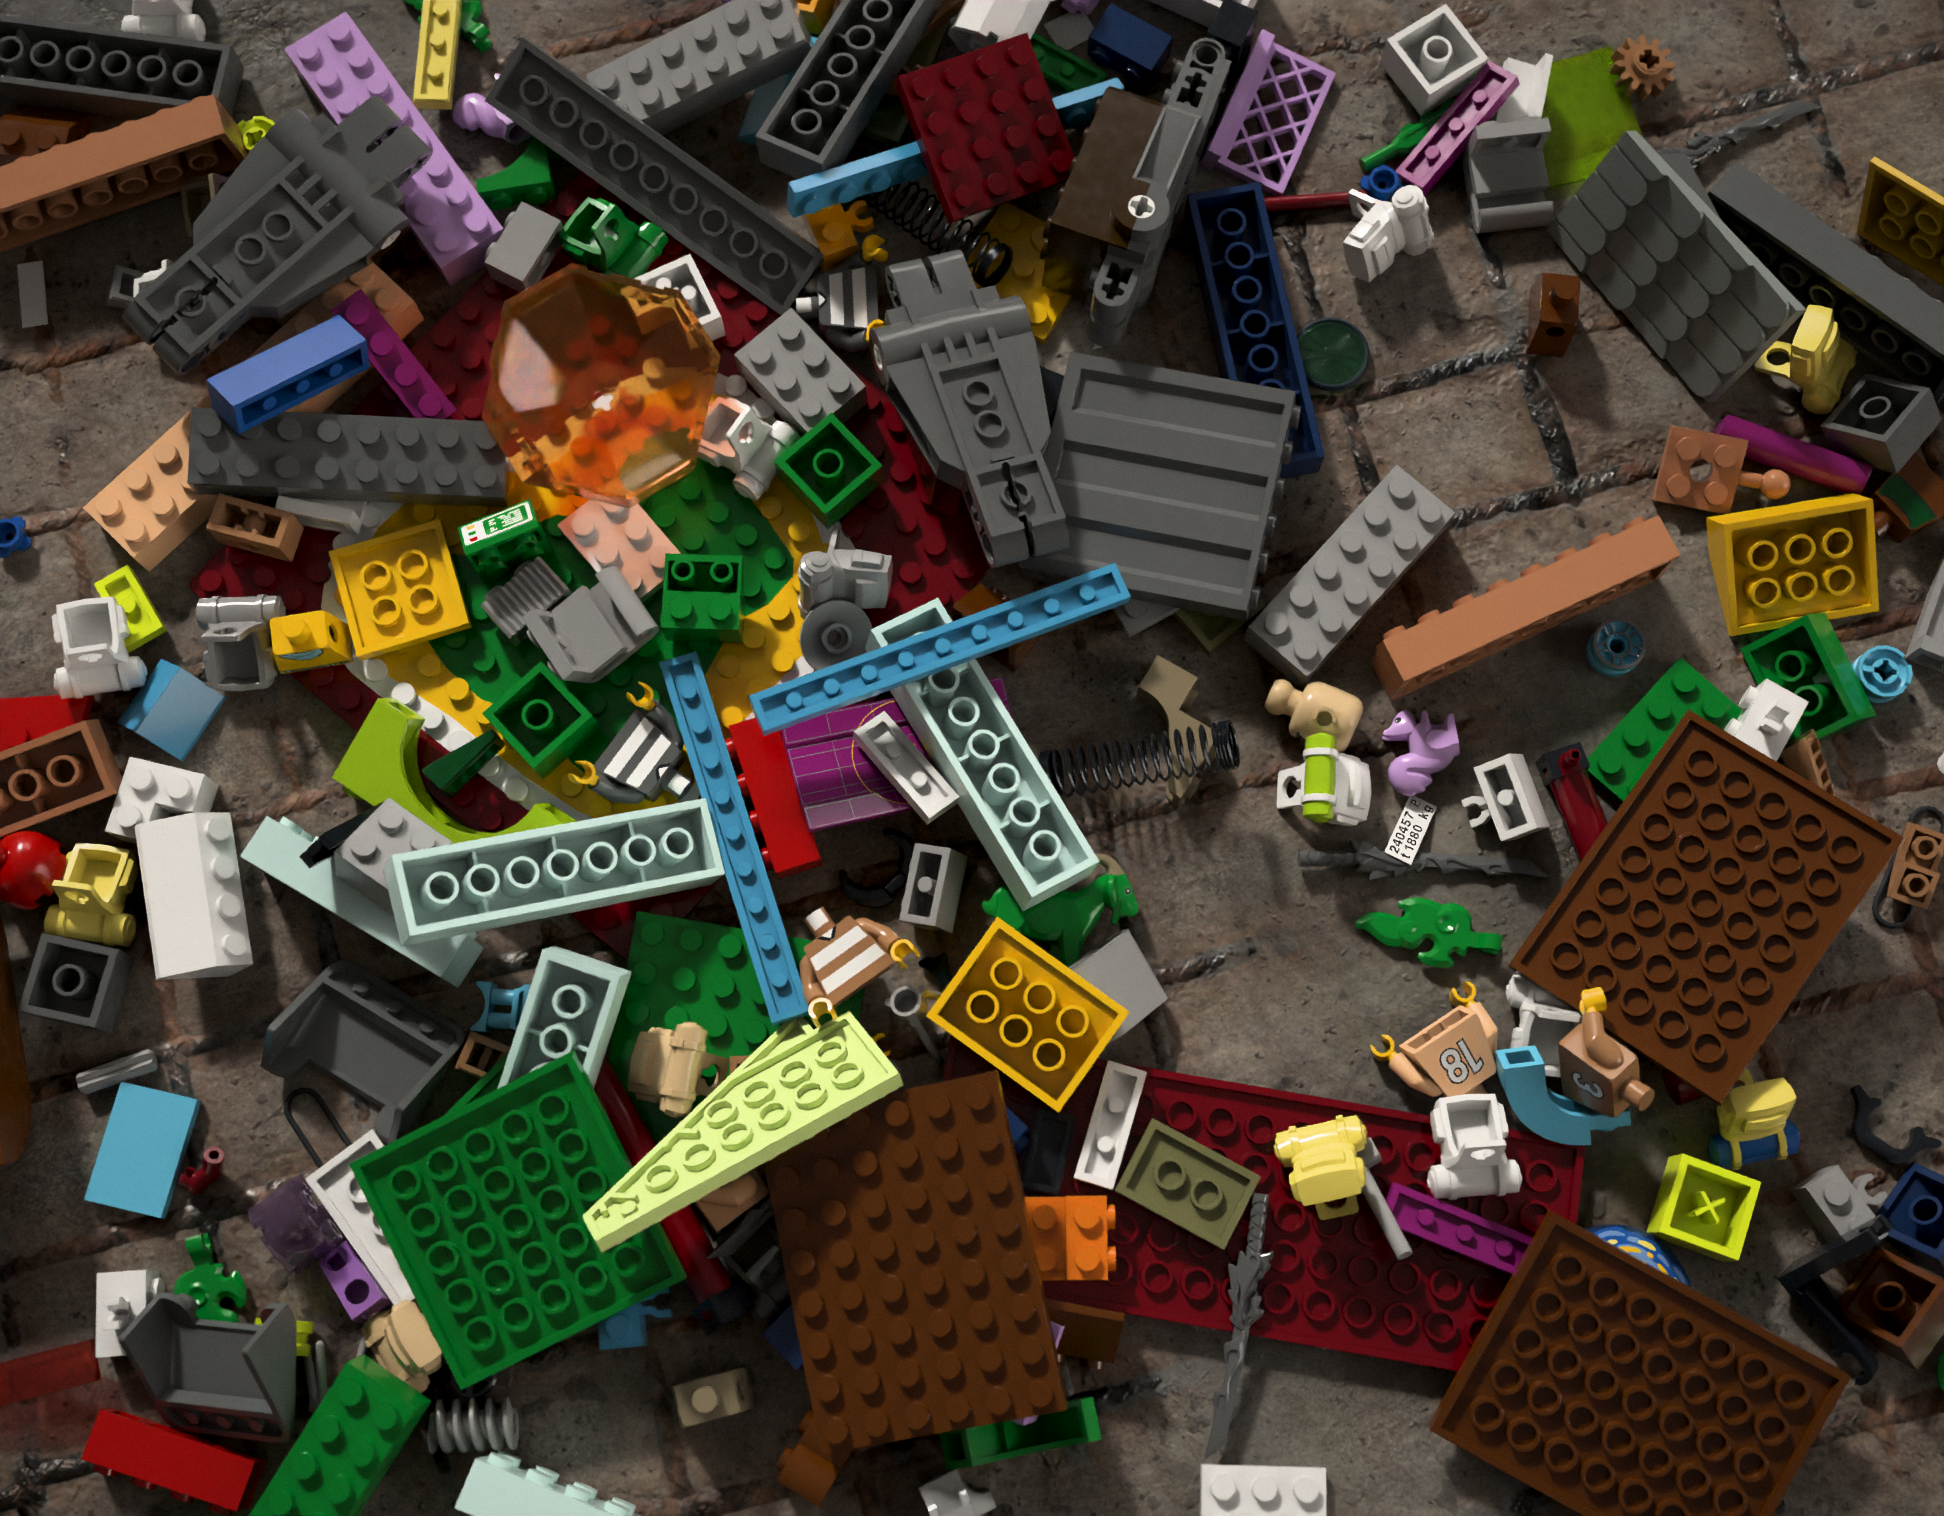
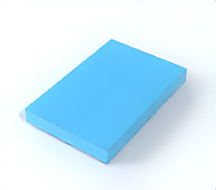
M121 1081L84 1200L166 1219L202 1101Z

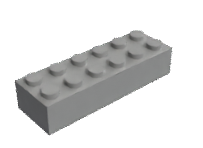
M731 0L586 74L590 84L659 134L664 135L800 67L814 43L796 0Z
M1396 465L1248 626L1243 640L1299 688H1302L1442 534L1455 515V512L1401 467Z

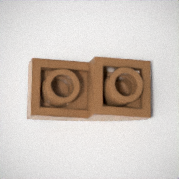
M1907 822L1902 835L1904 839L1898 847L1893 864L1887 897L1927 910L1941 873L1936 871L1944 853V834L1915 823Z

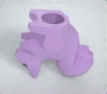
M495 74V81H497L500 74ZM466 94L453 107V120L462 129L467 128L475 131L480 127L487 135L503 138L508 143L516 146L533 136L485 101L486 98L481 94Z
M1403 710L1396 715L1390 728L1383 732L1382 739L1385 741H1407L1409 753L1396 757L1388 768V778L1392 787L1397 792L1406 796H1414L1424 792L1426 787L1432 783L1431 774L1443 770L1452 762L1455 756L1460 755L1459 739L1453 713L1445 716L1443 724L1433 725L1429 721L1427 711L1424 710L1421 713L1419 724H1416L1413 714L1408 710Z

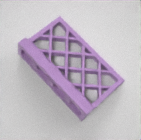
M1262 29L1248 54L1199 165L1210 171L1217 167L1250 184L1260 182L1262 190L1280 197L1287 186L1336 73L1273 42L1275 35ZM1275 56L1285 61L1290 72L1275 76L1270 64L1272 57ZM1266 74L1267 79L1263 80V77ZM1312 74L1324 81L1320 89L1307 92L1301 76ZM1293 79L1300 95L1285 100L1279 83ZM1271 86L1277 102L1262 107L1257 91ZM1316 98L1314 104H1312L1311 99ZM1303 102L1308 117L1305 120L1294 123L1288 106ZM1252 104L1254 109L1249 111L1250 106ZM1280 109L1286 126L1271 130L1265 113ZM1257 116L1263 133L1248 137L1243 122L1246 119ZM1303 128L1299 135L1297 129ZM1290 132L1295 147L1293 150L1281 153L1275 136ZM1239 134L1241 140L1235 141ZM1267 139L1273 156L1258 160L1252 143ZM1244 146L1250 163L1240 166L1227 158L1231 150ZM1289 158L1288 163L1286 165L1284 159ZM1277 163L1281 173V179L1278 184L1265 178L1261 169L1262 166Z

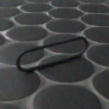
M1920 806L1912 812L1907 821L1914 823L1918 814L1926 811L1932 812L1938 816L1941 822L1940 833L1944 834V815L1935 807ZM1898 848L1892 856L1872 905L1873 916L1877 922L1890 929L1900 928L1905 925L1915 907L1909 905L1902 920L1896 923L1885 921L1879 914V902L1890 879Z
M299 1088L292 1091L286 1098L284 1114L318 1168H320L324 1164L290 1112V1104L297 1095H312L346 1147H349L352 1143L322 1097L313 1089Z

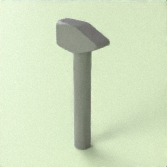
M1368 1137L1365 1149L1357 1152V1157L1362 1158L1366 1169V1185L1361 1190L1398 1260L1409 1257L1413 1251L1369 1168L1380 1163L1382 1158L1371 1137Z

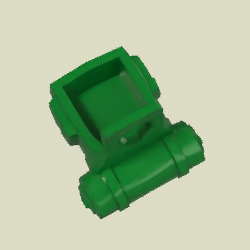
M590 197L571 215L557 236L565 254L582 265L587 266L590 264L603 272L599 279L603 289L611 296L620 299L626 297L622 284L643 275L654 260L662 254V249L669 242L663 229L655 224L645 221L638 226L625 218L623 211L617 205L601 198L595 200Z

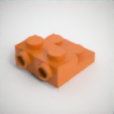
M1107 1196L1025 1197L1042 1281L1108 1280V1272H1116L1115 1246H1108L1107 1230H1115V1205H1107Z

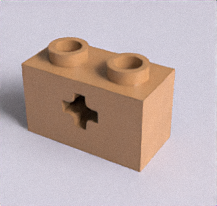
M219 493L206 529L220 544L292 562L304 527L292 512Z

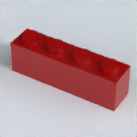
M756 717L730 725L729 729L732 737L725 739L731 762L739 760L744 773L736 777L743 798L749 796L752 798L755 810L748 812L754 834L763 833L767 847L760 849L766 871L774 869L778 880L822 866L813 833L808 832L780 731L763 737Z
M115 1408L99 1410L81 1457L82 1460L94 1463L92 1470L97 1473L116 1477L118 1472L132 1476L131 1483L133 1485L150 1490H155L156 1486L159 1485L171 1489L169 1496L174 1499L194 1503L195 1498L209 1502V1510L227 1516H232L234 1511L249 1509L267 1459Z

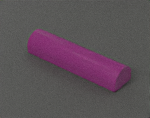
M1727 415L1719 422L1715 430V434L1748 440L1744 457L1746 459L1844 494L1855 493L1860 495L1872 470L1871 465L1732 415Z

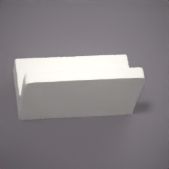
M1546 53L1536 65L1508 57L1503 63L1502 68L1518 76L1520 85L1493 115L1492 121H1498L1499 123L1515 122L1523 117L1541 119L1553 55Z
M278 495L275 508L292 512L303 526L359 536L368 501L304 499Z

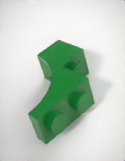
M534 137L526 151L513 164L496 174L476 179L477 192L488 208L494 210H504L511 205L521 204V202L542 204L548 199H555L557 195L551 159L565 158Z
M1093 1397L1067 1401L1068 1408L1065 1411L1038 1415L1036 1422L1023 1426L1009 1420L939 1433L946 1470L974 1467L1025 1454L1101 1440Z

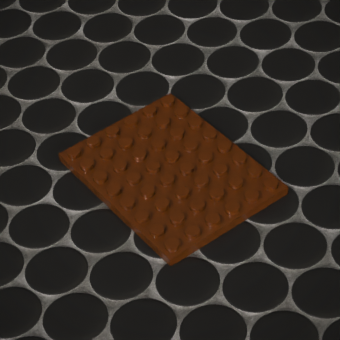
M1688 709L1509 963V968L1572 1010L1577 1011L1580 1015H1582L1579 1009L1580 1001L1582 1000L1581 992L1601 987L1607 1001V1009L1599 1012L1603 1017L1604 1030L1720 1106L1899 847L1904 837Z
M998 1070L891 1092L885 1097L856 1111L851 1116L820 1131L810 1139L804 1140L784 1151L774 1159L764 1162L821 1454L1060 1412L1068 1408Z
M1548 1210L1431 1418L1428 1428L1431 1432L1583 1516H1772L1851 1376L1559 1214Z

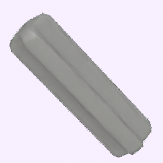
M146 1049L82 1071L76 1075V1081L80 1092L89 1094L121 1083V1081L124 1082L156 1071L158 1062L154 1052Z

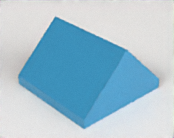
M161 659L145 681V686L141 687L117 723L183 762L226 697L183 668Z

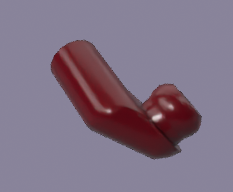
M216 1146L207 1148L203 1154L202 1168L199 1171L193 1167L186 1168L185 1175L181 1174L178 1180L180 1187L188 1189L190 1194L202 1193L222 1175L224 1151Z

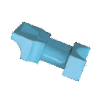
M477 981L476 984L484 995L485 1008L481 1018L470 1030L483 1034H491L492 1028L516 1031L531 985L524 984L520 988L509 990L497 989L498 985L492 982ZM495 1005L512 1006L511 1013L494 1012Z

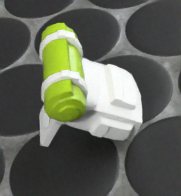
M1318 733L1306 737L1305 750H1303V759L1306 761L1300 766L1281 770L1278 773L1277 808L1288 809L1303 806L1302 816L1315 823L1328 822L1343 826H1355L1359 822L1367 820L1372 792L1369 765L1361 762L1360 758L1353 755L1338 753L1336 750V739L1329 734ZM1295 777L1298 782H1301V789L1296 790L1294 796L1289 798L1287 795V785Z

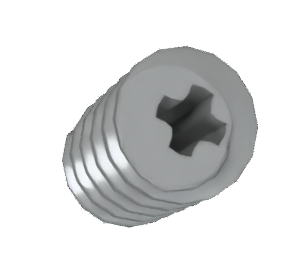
M509 1396L503 1397L500 1409L495 1408L492 1397H487L484 1409H479L476 1398H470L467 1410H462L459 1398L454 1399L450 1411H446L443 1399H438L434 1412L430 1414L428 1447L431 1454L436 1453L439 1445L444 1453H450L454 1450L456 1444L460 1452H468L472 1443L477 1451H485L489 1441L494 1451L502 1450L506 1441L511 1450L517 1448L519 1416L516 1408H512Z

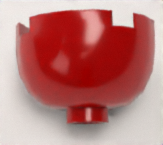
M31 829L18 830L1 838L0 900L26 911L38 907L39 904L35 903V901L43 894L50 897L54 892L52 888L53 881L62 879L66 866V855L60 853L59 846H63L62 842Z

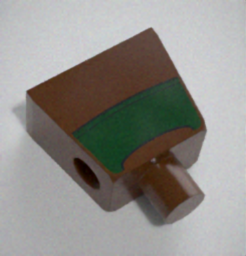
M1916 452L1897 474L1890 472L1868 497L1873 499L1875 541L1888 533L1895 542L1901 543L1944 519V482Z

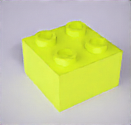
M1683 1153L1668 1157L1646 1232L1659 1239L1722 1262L1739 1261L1761 1182Z

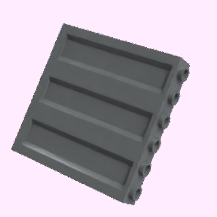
M1070 352L1044 458L1066 516L1065 523L1069 535V548L1036 558L1031 557L1028 552V559L1019 562L1018 565L1022 577L1058 584L1116 563L1131 599L1247 621L1249 610L1256 611L1259 603L1261 588L1255 587L1258 573L1265 574L1269 551L1263 550L1266 536L1273 537L1276 527L1277 514H1272L1271 512L1274 500L1281 501L1284 491L1285 478L1279 476L1282 464L1289 465L1292 455L1293 442L1288 441L1290 428L1297 429L1299 424L1301 406L1295 404V391Z

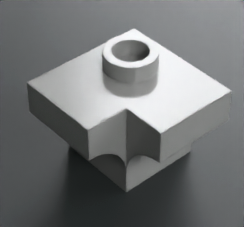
M958 1469L949 1470L920 1484L918 1487L930 1516H980L997 1507L990 1489L983 1491L971 1489L962 1480Z

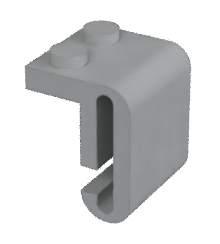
M1523 117L1515 122L1499 123L1498 121H1487L1479 126H1475L1463 154V172L1473 226L1477 234L1551 225L1553 220V201H1545L1544 191H1547L1549 188V180L1543 155V147L1551 132L1549 118Z
M610 566L595 574L599 583L590 590L587 586H581L551 612L532 608L521 617L528 627L527 635L534 645L544 651L549 659L547 662L548 667L557 678L589 684L597 682L612 672L659 632L658 625L617 566Z
M1129 929L1122 930L1101 942L1103 945L1101 949L1090 950L1068 967L1130 1012L1110 1042L1124 1035L1168 998Z

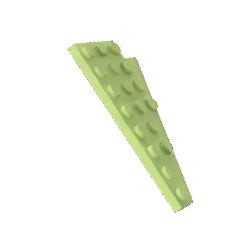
M850 1011L814 1030L804 1017L785 1022L582 1217L602 1253L647 1227L662 1221L665 1217L683 1207L700 1200L703 1196L728 1182L736 1180L741 1175L764 1162L774 1159L779 1154L802 1141L810 1139L820 1131L851 1116L874 1101L885 1097L904 1085L901 1076Z

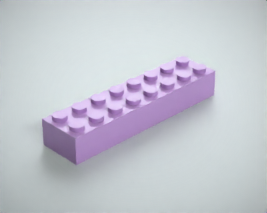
M345 11L285 48L284 50L295 71L336 126L367 99L378 95L403 120L401 127L408 125L433 151L428 162L398 188L405 195L406 216L412 221L409 230L450 287L485 265L486 251L492 242L498 241L504 231L503 227L348 13Z

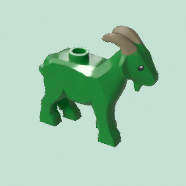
M1100 853L1095 854L1099 860L1097 867L1103 868L1106 873L1075 893L1062 890L1022 911L1008 886H1002L995 891L990 901L986 902L983 900L981 904L983 911L988 916L995 919L997 917L1029 940L1050 944L1051 956L1067 967L1081 958L1084 943L1094 929L1105 907L1112 910L1111 923L1113 926L1116 925L1120 918L1135 917L1139 913V905L1132 886L1121 866L1111 856Z

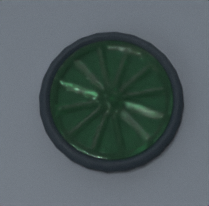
M1321 318L1308 323L1297 334L1296 337L1307 383L1324 391L1344 390L1358 382L1367 371L1370 361L1368 342L1363 333L1350 322L1339 318Z

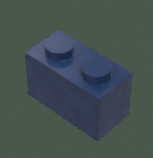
M1110 3L1089 35L1087 56L1091 57L1097 65L1109 67L1122 74L1128 82L1140 84L1149 89L1170 57L1173 37Z

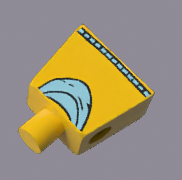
M319 610L270 619L273 656L281 674L354 662L348 624L327 611Z

